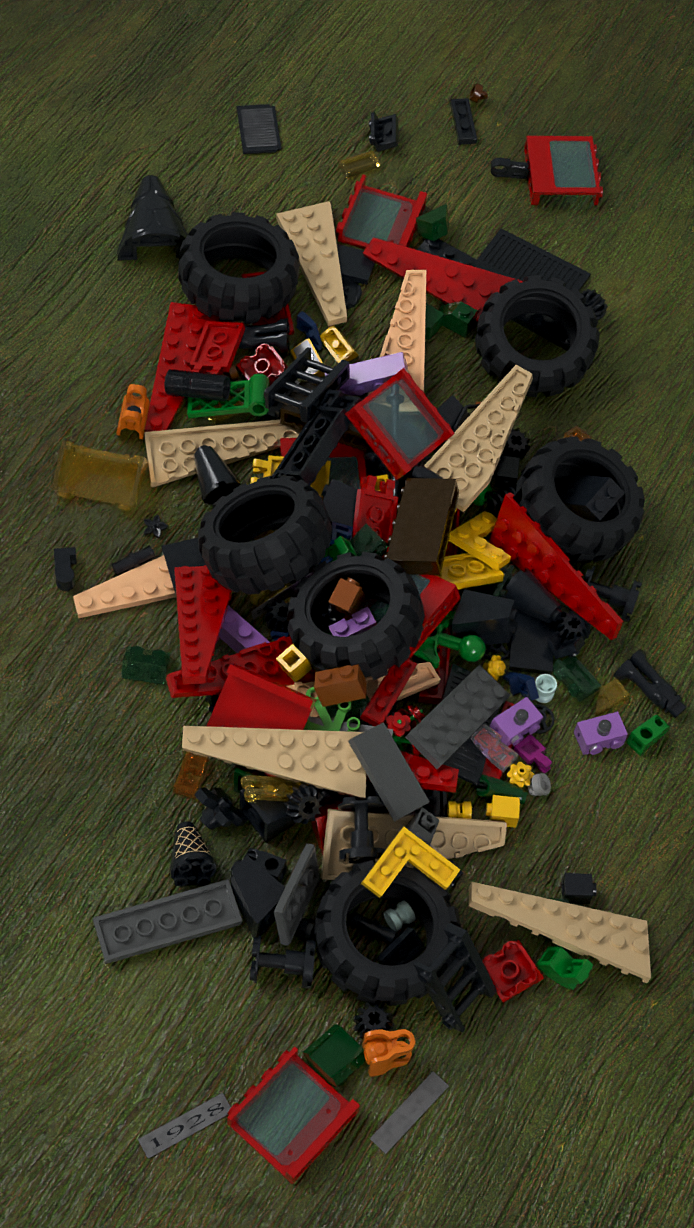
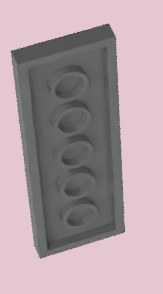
M479 665L405 738L438 769L511 695Z
M229 879L97 916L93 918V923L105 964L242 925V919Z

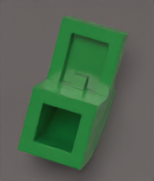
M547 947L536 964L550 979L574 990L577 984H582L589 977V972L594 966L588 959H573L562 947Z

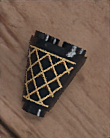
M182 822L176 827L170 864L171 878L178 887L196 884L200 886L208 885L211 882L210 878L216 872V861L196 826L192 822Z

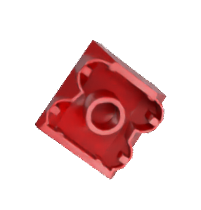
M261 344L257 347L255 355L245 356L240 360V363L236 364L247 380H250L254 374L266 375L269 378V386L288 368L273 346L268 344Z
M520 940L507 942L500 951L489 954L482 960L503 1003L544 979L543 974Z

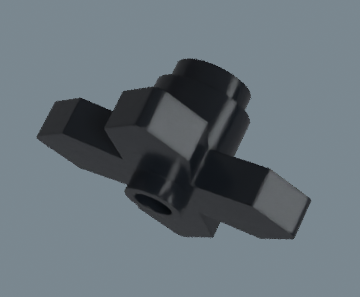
M199 788L194 794L203 805L207 806L202 811L200 820L211 830L220 826L229 827L232 823L236 826H243L249 820L240 809L233 806L228 795L221 788H214L212 791L207 788Z

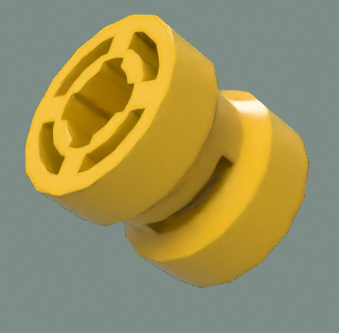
M448 801L447 817L471 819V801H463L462 803Z

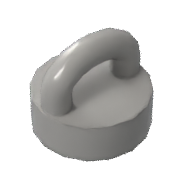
M545 773L533 775L528 786V791L532 796L547 795L551 789L550 780Z

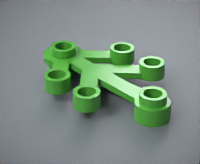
M314 687L307 690V696L311 697V694L316 692ZM318 697L314 698L316 699L314 706L324 726L310 722L308 719L304 730L340 731L347 712L351 710V701L347 702L349 704L347 708H342V703L337 704L338 711L332 722L326 707L322 706ZM356 717L349 718L347 720V731H359L361 728L360 720ZM357 722L358 725L357 727L352 728L350 727V723Z

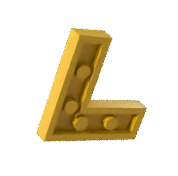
M484 511L450 532L448 541L497 571L507 565L511 559L509 554L483 538L493 532L497 520L489 512Z
M403 826L361 884L380 898L408 861L446 890L460 869Z

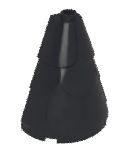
M147 175L140 182L117 250L118 261L137 260V247L175 245L176 258H179L182 242L188 234L174 208L173 201L157 176Z

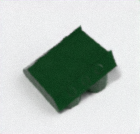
M334 1024L302 1052L309 1066L328 1084L334 1086H342L347 1081L348 1076L356 1069H359L366 1061L363 1048L337 1024Z

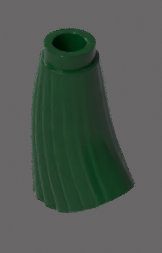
M481 775L476 795L492 799L493 795L520 798V804H525L528 792L524 791V789L494 777Z

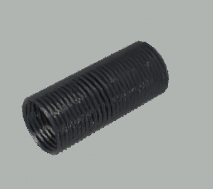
M175 369L168 370L164 382L167 395L226 401L229 397L231 386L228 375Z

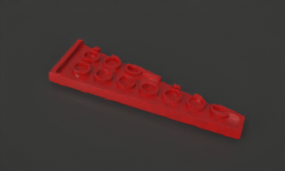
M374 237L363 252V256L402 279L405 277L406 270H426V293L445 304L463 302L478 310L477 323L484 304L491 294L499 292L502 285L514 280L511 277Z

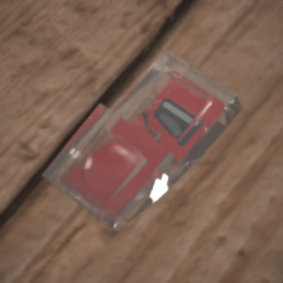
M484 724L471 736V740L490 762L504 772L517 760L518 753L501 742L502 735L487 724Z

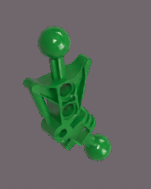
M389 604L386 605L385 609L376 610V612L372 613L376 623L384 617ZM450 611L431 633L433 636H429L414 654L425 662H430L434 669L439 667L440 662L436 651L438 645L459 651L462 659L467 662H476L485 654V643L477 635H467L461 639L444 633L446 628L452 625L455 611ZM330 629L323 631L329 635H332Z

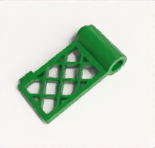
M254 374L250 380L230 382L229 395L233 396L230 401L212 400L207 404L204 402L206 399L188 397V418L250 412L254 416H264L269 411V409L265 408L264 392L269 387V378L264 374ZM237 388H245L239 394L235 392ZM239 400L244 403L242 406H234ZM218 403L223 404L221 408H214ZM198 405L203 406L202 409L193 411Z

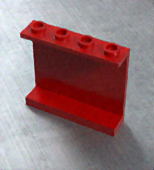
M235 663L229 664L226 671L229 674L206 727L304 730L316 699ZM264 772L266 775L270 777L277 778L276 776L267 774V772Z

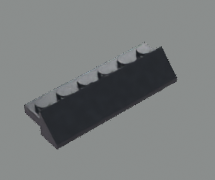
M328 390L272 477L276 479L282 475L293 476L298 481L302 479L311 485L322 466L326 464L333 449L337 447L340 438L349 428L351 421L345 413L361 402L362 399L355 396H346L339 390Z

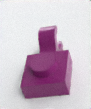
M529 734L514 747V751L528 765L535 762L542 773H547L551 769L552 761L544 755L546 748L534 736Z

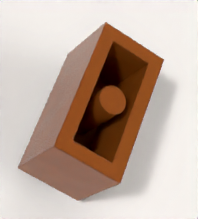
M340 578L328 602L335 610L353 618L352 614L358 612L366 595L357 581L348 578L347 581Z
M359 664L315 672L314 689L323 707L366 698L367 681Z

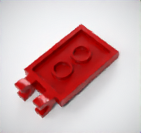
M206 321L189 364L192 372L223 375V372H229L246 329L244 323Z
M368 475L367 477H361V487L363 489L357 490L351 544L356 554L362 555L363 552L376 553L384 560V554L389 549L388 539L393 533V520L396 519L398 497L393 496L395 481L387 479L386 482L380 481V491L375 490L377 477Z

